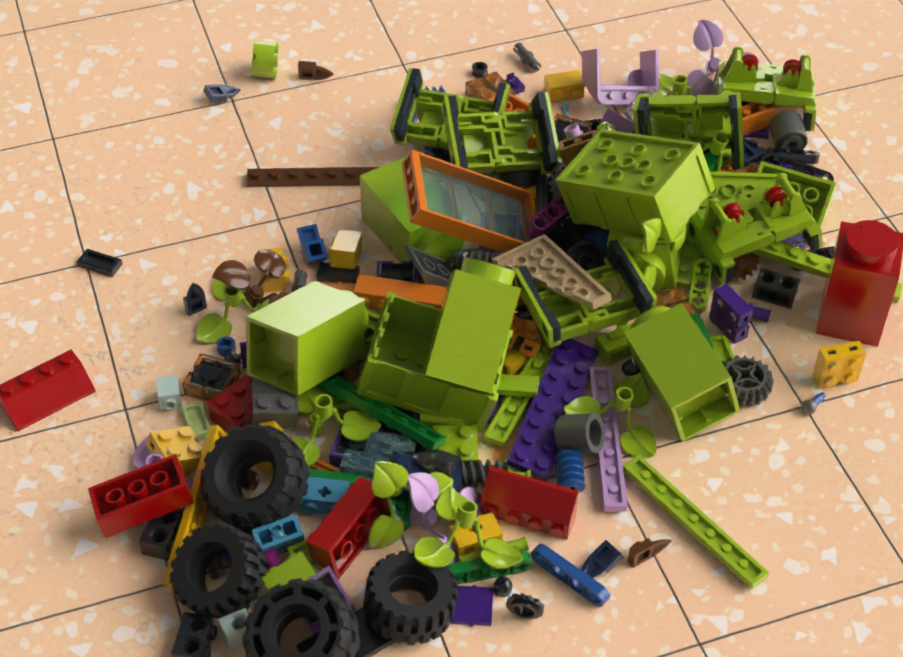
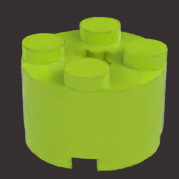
M253 42L251 76L277 79L278 54L275 53L279 52V43Z

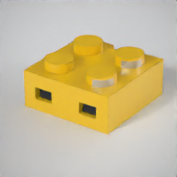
M860 341L819 348L812 374L818 389L833 387L839 382L850 384L859 380L866 357V351Z
M190 426L151 431L146 443L151 454H159L163 458L176 454L184 472L197 470L204 448L202 444L196 442L197 436Z

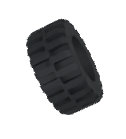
M217 522L215 525L209 523L205 524L203 529L198 527L193 530L190 537L186 536L182 540V546L177 547L175 551L177 554L175 560L172 559L171 562L173 572H170V581L174 582L172 590L174 594L178 595V601L193 612L207 616L212 615L213 619H219L238 610L250 608L249 603L251 601L255 602L259 597L257 595L258 590L263 589L265 582L262 581V578L266 576L267 568L263 567L266 559L265 555L260 553L262 548L259 543L255 542L254 538L245 532L225 523ZM229 551L232 566L227 580L219 588L208 591L205 576L209 564L219 554Z
M406 550L400 551L397 555L395 553L386 556V560L382 558L376 562V565L369 572L363 600L365 617L369 623L371 622V627L376 632L380 631L381 636L386 639H394L393 642L395 643L407 642V645H415V642H420V644L428 643L430 638L435 640L441 636V633L446 632L452 622L458 598L456 579L448 567L431 568L422 565L414 558V551L413 553H407ZM404 589L414 590L423 594L430 602L423 605H407L395 599L391 593Z

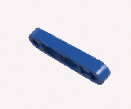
M540 543L531 551V557L535 563L595 606L602 607L610 599L609 591L602 584L545 544Z

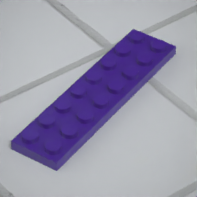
M572 338L563 340L560 345L555 346L540 381L537 397L534 396L507 460L508 466L521 472L531 470V476L544 482L548 481L555 464V453L559 451L554 436L556 421L560 416L566 415L564 406L582 396L590 375L589 367H593L599 350Z

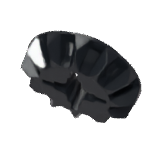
M513 593L512 596L507 598V609L519 618L537 619L543 615L544 604L538 598H533L531 595L528 596L524 593L520 595Z

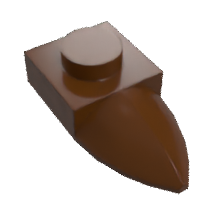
M298 61L299 79L323 80L334 75L330 70L317 66L316 62Z
M647 538L642 542L634 543L629 549L628 563L632 568L640 565L660 553L672 540L659 539L651 541Z

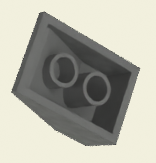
M409 245L404 247L422 276L424 284L447 287L450 273L454 271L449 261Z
M251 377L252 424L276 421L281 427H297L298 396Z

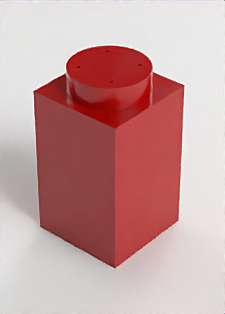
M862 220L856 223L841 221L823 289L816 334L879 346L900 277L903 233L896 232L890 226L874 220Z

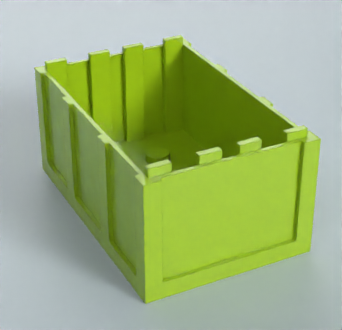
M603 129L596 133L555 179L573 223L588 224L606 230L614 229L642 236L644 235V230L641 223L652 218H658L662 221L659 238L669 242L673 241L677 236L676 233L681 227L686 225L690 216L695 214L699 209V205L715 189L700 143Z
M388 291L376 324L356 394L419 414L451 419L453 417L464 419V425H477V432L482 433L498 400L499 394H497L513 330H509L491 394L422 374V370L440 309L434 308L433 305L427 303L424 305L396 296L395 293Z

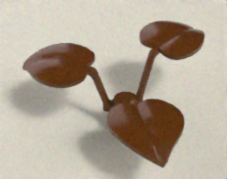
M259 250L254 255L256 267L261 271H265L258 285L250 287L251 276L247 274L246 266L236 260L224 261L216 268L212 275V278L220 280L231 288L237 290L245 289L243 295L253 309L257 307L258 303L262 305L264 301L269 299L268 302L271 304L290 294L286 291H281L279 294L274 292L263 298L264 290L261 286L268 274L275 278H280L286 271V263L283 257L272 250Z

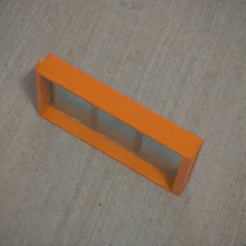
M411 150L402 161L410 223L502 253L533 240L526 232L532 218L537 214L533 192L415 150Z

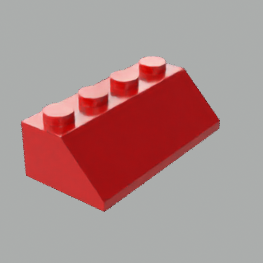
M70 349L0 384V408L19 432L93 394L96 390L82 362L73 350Z
M490 466L481 497L480 511L484 515L493 512L496 519L511 525H519L532 531H539L550 534L555 538L568 540L576 518L578 491Z
M359 476L349 486L344 496L336 502L330 513L322 519L321 524L309 535L306 541L310 557L323 569L330 566L338 580L368 543L369 531L373 522L378 517L386 515L387 512L385 498L375 496L371 489L370 480Z

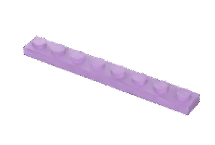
M589 367L591 397L600 403V410H602L609 404L611 399H614L611 367ZM611 406L605 414H601L605 429V441L603 448L598 452L604 512L627 511V498L616 409L614 406Z

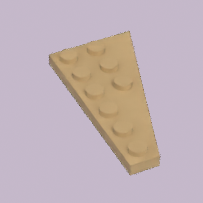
M545 234L492 258L493 264L512 271L526 265L534 278L535 284L593 310L612 301L611 294Z

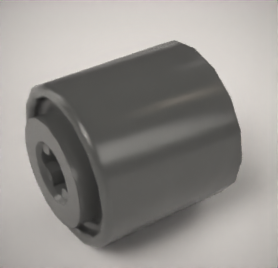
M785 111L771 119L769 129L775 148L800 150L806 148L808 137L800 114L794 111Z
M596 413L562 415L556 421L555 442L559 450H577L582 454L598 453L603 448L605 441L603 421Z

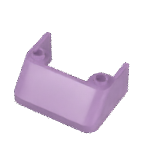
M600 49L581 51L582 82L597 104L635 105L638 94H650L651 97L653 93L659 92V50L640 52V70H632L629 73L628 84H601Z

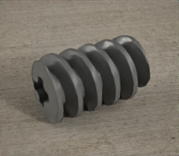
M507 458L504 459L502 465L499 459H495L494 465H492L490 459H487L484 466L480 459L477 460L475 466L472 460H468L467 466L461 460L462 482L464 486L468 487L469 483L472 482L473 486L477 488L478 483L481 481L484 488L489 467L492 466L508 471Z

